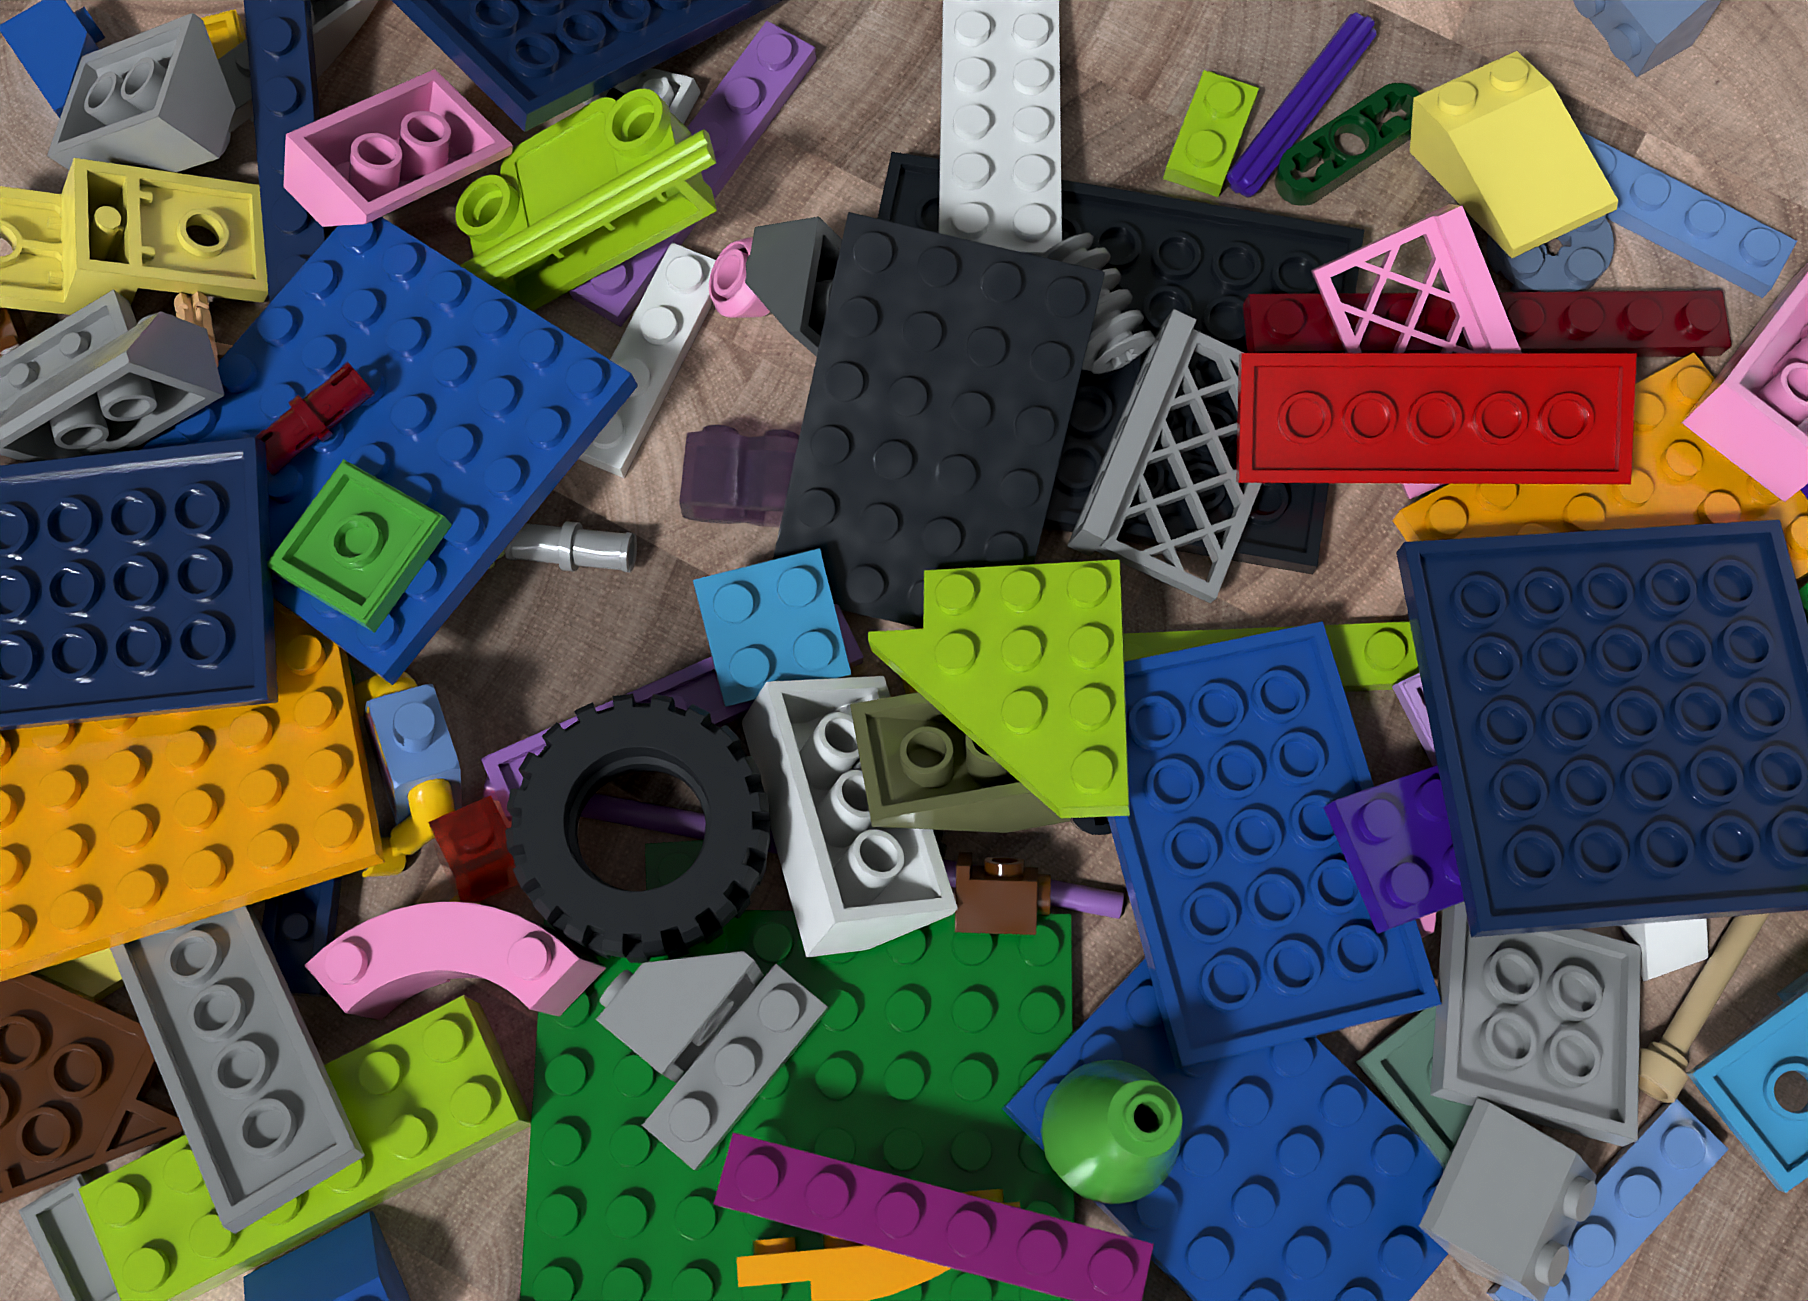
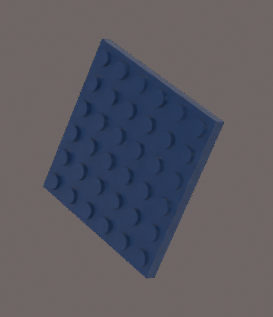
M1780 520L1404 542L1396 552L1471 938L1808 910V623Z

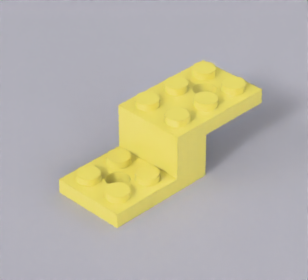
M73 158L62 194L0 186V237L6 240L13 250L9 255L0 256L1 308L72 315L113 289L129 300L130 305L138 288L175 293L182 292L184 294H195L199 291L210 297L261 303L265 301L268 295L260 188L257 184ZM193 225L203 226L215 235L218 244L214 246L199 245L191 240L186 232V228Z

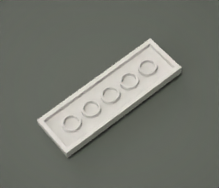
M943 0L938 233L1040 257L1048 249L1062 241L1059 0Z

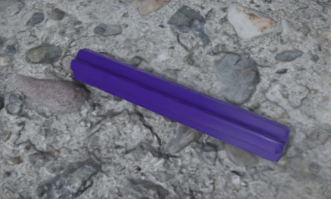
M1355 12L1350 14L1227 173V179L1230 183L1229 188L1236 194L1240 193L1247 198L1257 193L1279 164L1282 155L1296 142L1376 37V30L1373 27L1375 22L1371 17H1363Z

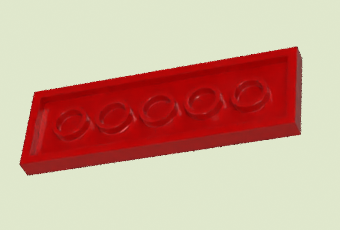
M1241 353L1239 354L1236 482L1631 485L1637 354Z

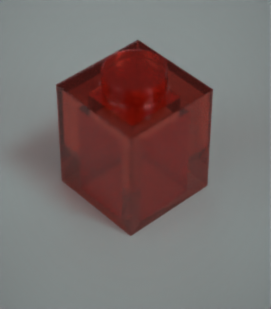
M491 795L428 822L436 855L459 902L475 904L519 884L513 871L516 867L513 856L507 850L505 833L507 827Z

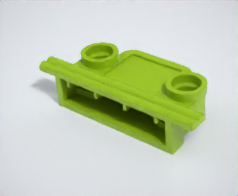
M649 89L630 91L617 101L613 98L603 97L591 102L512 149V154L506 156L501 164V177L498 175L482 176L473 181L464 190L457 203L455 217L460 230L470 237L474 257L459 266L531 311L545 305L717 211L712 189L703 180L701 171L716 164L709 133L703 129L691 135L689 129L670 112L666 102Z

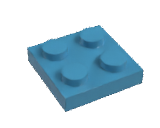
M820 548L692 580L725 707L756 699L766 682L831 679L851 675Z

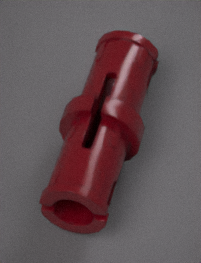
M348 361L332 374L329 379L312 390L304 398H301L298 394L288 403L291 408L255 436L266 443L267 470L273 476L318 439L324 443L333 435L330 429L342 421L356 407L358 408L375 395L373 390Z

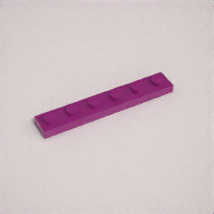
M734 1132L714 1200V1205L1072 1301H1142L1154 1245L1153 1243Z

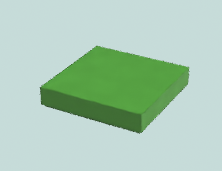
M343 459L267 562V567L279 577L375 633L452 524L444 515Z

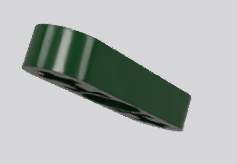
M1404 83L1387 84L1290 147L1282 155L1274 182L1278 194L1285 201L1293 205L1307 206L1314 204L1411 139L1413 98L1421 95L1419 91ZM1387 108L1393 113L1401 109L1406 112L1404 120L1398 115L1393 116L1384 122L1380 131H1378L1376 125L1382 121ZM1344 133L1354 134L1364 142L1366 150L1359 155H1346L1337 149L1334 138ZM1320 156L1322 157L1324 163L1317 168L1312 182L1306 177L1298 180L1292 177L1295 167L1301 173L1307 172L1315 167Z

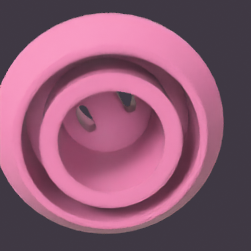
M753 237L732 242L724 248L716 259L710 274V297L718 313L728 318L763 317L770 312L745 283L746 261L750 255Z

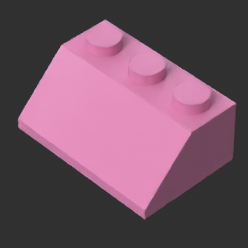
M433 69L287 133L285 139L283 187L322 227L367 224L511 155L513 145L440 73Z

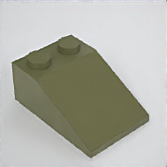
M918 692L850 704L872 827L1008 833L1070 822L1071 818H1060Z

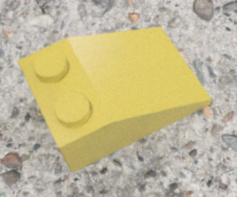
M1518 51L1413 98L1410 153L1511 258L1617 210L1618 199L1553 84Z

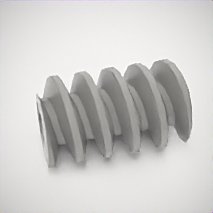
M1084 233L1061 241L1048 249L1041 257L1101 270L1109 262L1111 256L1105 248H1095L1087 251L1093 243L1094 236ZM1116 268L1103 270L1105 276L1082 366L1083 370L1092 371L1093 374H1102L1125 366L1146 351L1155 340L1151 331L1132 334V331L1144 319L1139 310H1130L1121 314V311L1131 303L1133 296L1128 289H1120L1110 293L1122 277Z

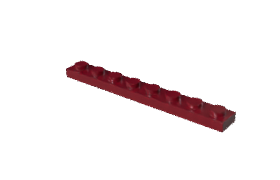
M1722 290L1497 292L1522 353L1637 354V357H1686L1695 353L1697 357L1721 356L1732 347ZM1370 293L1337 294L1340 302L1363 310ZM1381 293L1372 314L1404 325L1417 293ZM1249 294L1243 303L1248 353H1346L1321 294ZM1429 294L1414 329L1446 340L1456 317L1451 302ZM1345 311L1354 333L1360 317ZM1369 320L1359 345L1361 352L1393 353L1401 332ZM1461 331L1456 345L1470 350L1463 331ZM1411 336L1404 353H1440L1443 347Z

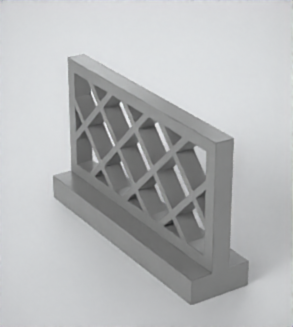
M1173 309L1155 334L1154 343L1149 348L1067 546L1088 556L1097 551L1114 560L1120 559L1121 563L1208 603H1212L1217 598L1262 483H1244L1241 490L1239 483L1236 482V470L1232 469L1220 442V439L1237 433V423L1215 430L1203 402V399L1229 391L1238 412V376L1235 370H1239V354L1244 352L1194 330L1193 327L1196 319ZM1195 351L1214 360L1224 381L1198 390L1188 368L1193 352ZM1181 384L1185 395L1175 398ZM1190 405L1202 435L1176 444L1166 422L1169 411ZM1159 438L1163 449L1153 452ZM1207 444L1220 475L1193 485L1180 453ZM1168 458L1180 490L1153 499L1143 476L1147 465ZM1224 484L1234 506V511L1230 519L1211 525L1198 493ZM1135 493H1137L1141 504L1130 507ZM1185 498L1198 531L1171 540L1158 508ZM1145 513L1159 545L1139 551L1116 540L1124 520ZM1225 531L1221 544L1219 545L1215 534ZM1201 539L1203 540L1213 563L1206 581L1184 571L1176 553V548ZM1163 554L1166 563L1154 558V556Z

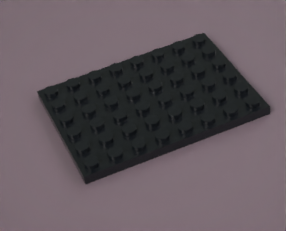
M892 151L877 219L938 233L940 159ZM1061 179L1062 241L1075 235L1089 233L1094 237L1093 243L1087 251L1095 248H1105L1108 250L1111 257L1109 262L1100 271L1116 268L1122 276L1120 282L1110 293L1120 289H1128L1133 296L1131 303L1121 311V314L1130 310H1139L1144 317L1142 323L1132 331L1133 335L1142 331H1151L1155 337L1157 330L1173 309L1196 319L1193 327L1194 330L1241 352L1248 353L1243 303L1249 294H1321L1311 270L1350 253L1363 245L1364 229ZM1352 267L1331 277L1337 293H1356L1359 267ZM1149 348L1130 363L1113 371L1093 374L1092 371L1081 370L1043 525L1044 528L1073 532ZM1195 351L1193 352L1188 368L1198 390L1224 381L1214 360ZM1181 384L1175 398L1185 395ZM1229 391L1203 399L1215 430L1237 423L1238 412ZM1190 405L1169 411L1166 422L1176 444L1202 435ZM1237 433L1220 439L1233 470H1236ZM1159 438L1153 452L1163 449ZM1207 444L1180 453L1193 485L1220 475ZM1168 458L1146 466L1143 476L1153 499L1180 490ZM1239 483L1242 490L1244 483ZM1262 483L1232 561L1313 575L1318 566L1329 483ZM1224 484L1198 493L1211 525L1231 518L1234 506ZM1135 493L1130 507L1141 504L1137 493ZM1185 498L1158 508L1171 540L1198 531ZM1145 513L1124 520L1116 539L1118 541L1152 547L1159 545ZM1225 531L1215 534L1219 545L1221 544ZM1202 539L1175 549L1176 551L1209 556Z

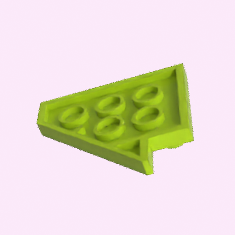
M1120 559L924 570L923 629L868 632V642L872 652L1060 818L1130 816Z

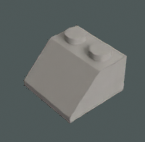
M744 951L642 963L634 974L626 969L608 986L600 999V1003L605 1009L596 1020L660 1074L677 1083L765 976L755 960Z
M1477 1098L1419 1227L1466 1270L1532 1300L1543 1301L1549 1286L1555 1287L1565 1274L1569 1261L1567 1245L1577 1221L1583 1222L1586 1220L1593 1209L1597 1194L1595 1183L1597 1175L1574 1150L1494 1104Z

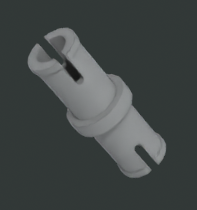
M566 521L562 527L525 523L504 549V552L509 560L520 559L559 564L562 571L575 572L579 566L622 570L631 573L637 556V538L631 532H626L625 534L583 529L580 522Z

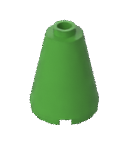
M1100 1060L1085 1064L1063 1078L1045 1103L1040 1129L1045 1157L1052 1169L1056 1171L1071 1190L1085 1199L1106 1204H1120L1138 1200L1157 1189L1168 1177L1175 1165L1179 1154L1182 1132V1113L1175 1096L1149 1072L1136 1065L1118 1060Z

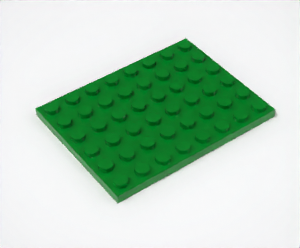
M745 910L739 919L734 917L723 927L724 934L708 945L703 941L689 948V954L674 958L681 959L744 951L755 960L764 976L777 964L829 1009L698 1171H694L642 1126L677 1083L660 1074L596 1020L605 1009L600 1003V999L608 986L626 969L634 974L642 963H629L626 958L611 956L610 959L591 953L606 969L560 1017L538 1011L520 1301H812L810 1281L738 1287L737 1257L753 1256V1241L795 1237L797 1252L824 1249V1239L822 1233L714 1205L733 1132L960 1193L1003 1189L1004 1203L1020 1202L1021 1209L1074 1223V1191L1052 1169L1045 1157V1152L1001 1109L1072 1034L1071 914H1037L1036 935L955 932V913L948 917L868 950L806 957L794 911ZM544 918V925L555 930V928ZM667 955L650 958V962L670 960ZM951 1268L926 1282L870 1301L1072 1300Z

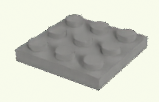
M1463 902L1444 909L1437 989L1442 1004L1436 1006L1430 1095L1469 1106H1474L1476 1099L1480 1098L1494 1104L1518 1119L1622 1147L1638 1141L1641 947L1582 929L1471 938L1465 903Z

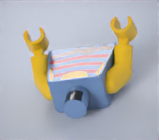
M403 672L393 686L379 675L353 685L359 718L363 716L364 725L397 825L391 830V837H381L385 863L369 867L362 873L363 877L395 876L400 874L405 867L406 854L411 855L448 828L452 824L455 814L462 813L461 769L433 684L417 686L414 679L406 672Z

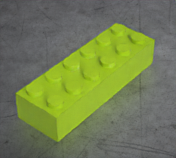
M463 995L325 1064L324 1067L365 1156L236 1234L222 1226L186 1135L78 1188L120 1300L190 1301L530 1127L531 1115L481 1004Z

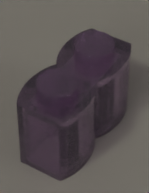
M708 425L703 427L702 431L688 432L679 499L682 517L706 523H747L762 527L780 528L799 435L788 430L774 429L766 431L764 436L746 437L739 435L736 429L725 425Z

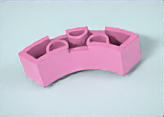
M467 902L417 904L392 910L371 918L329 943L304 965L345 1013L382 1020L394 1008L421 991L458 978L488 979L515 995L530 1010L560 1017L606 969L587 949L576 942L572 943L559 932L546 925L494 907Z

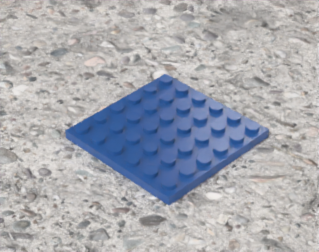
M379 217L367 224L337 226L219 360L217 369L224 396L152 437L141 450L255 437L291 408L288 403L298 394L301 398H304L312 390L329 379L332 374L348 361L373 390L375 395L358 408L356 407L342 421L330 429L333 435L324 443L318 439L294 457L275 476L267 470L271 556L343 459L444 515L452 526L375 633L272 572L273 598L393 686L634 392L638 384L633 375L624 368L388 220Z

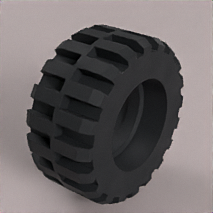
M633 694L613 696V707L596 711L592 702L575 710L578 721L566 729H563L556 722L542 735L546 746L539 755L528 752L518 769L523 776L519 789H511L506 809L512 816V825L510 828L505 829L507 850L513 856L516 866L513 871L521 889L528 895L539 913L557 932L572 943L576 942L587 948L590 953L610 959L611 956L626 958L629 963L650 962V958L667 955L671 960L689 954V948L703 941L707 945L724 934L723 927L734 917L739 919L750 905L751 894L756 885H761L767 867L768 848H770L771 827L767 793L764 791L761 773L753 756H747L741 748L740 738L727 725L719 728L712 723L711 714L694 704L688 710L675 707L673 697L653 694L651 703H636ZM636 771H657L679 778L695 793L705 815L703 845L692 866L671 883L647 891H627L616 888L601 880L586 865L578 844L579 818L590 798L609 781Z

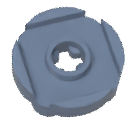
M1606 215L1557 237L1563 247H1560L1554 256L1547 254L1546 245L1542 244L1511 258L1488 234V259L1496 275L1501 270L1504 277L1513 283L1510 289L1513 292H1583L1595 285L1611 262L1614 250L1611 226L1606 220Z

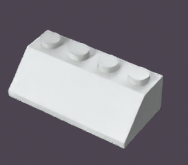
M884 676L766 682L741 721L750 755L753 756L761 773L764 791L767 793L770 827L806 957L868 950L948 917L958 909L933 829L872 827L850 704L890 697Z

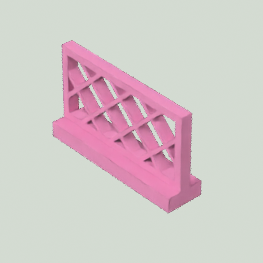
M1448 204L1426 214L1425 218L1311 270L1346 353H1362L1359 345L1369 320L1401 332L1393 353H1404L1411 336L1443 347L1440 353H1452L1453 351L1457 353H1522L1462 205ZM1423 235L1432 255V260L1422 283L1391 272L1390 270L1400 245ZM1386 252L1381 267L1365 262ZM1355 266L1377 274L1363 310L1340 302L1331 277ZM1438 272L1446 292L1432 287ZM1387 278L1419 289L1404 325L1372 314ZM1429 294L1450 301L1456 314L1446 340L1414 329ZM1345 311L1360 317L1354 333ZM1461 331H1463L1470 350L1456 345ZM1401 483L1408 499L1444 485Z

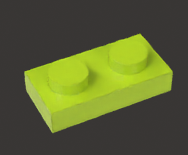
M1203 70L1168 160L1163 179L1219 198L1259 88Z

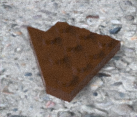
M36 971L0 982V1205L185 1133L175 1110L145 1097L159 1068L138 1017Z

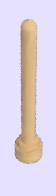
M1769 914L1734 917L1660 1041L1650 1042L1646 1049L1639 1048V1090L1665 1103L1675 1102L1688 1080V1076L1684 1072L1688 1062L1684 1056Z

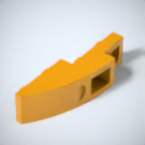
M1003 1189L963 1192L964 1194L1020 1208V1202L1004 1203ZM823 1234L824 1249L796 1252L795 1237L753 1241V1256L737 1257L738 1287L810 1281L812 1301H870L921 1284L951 1269Z

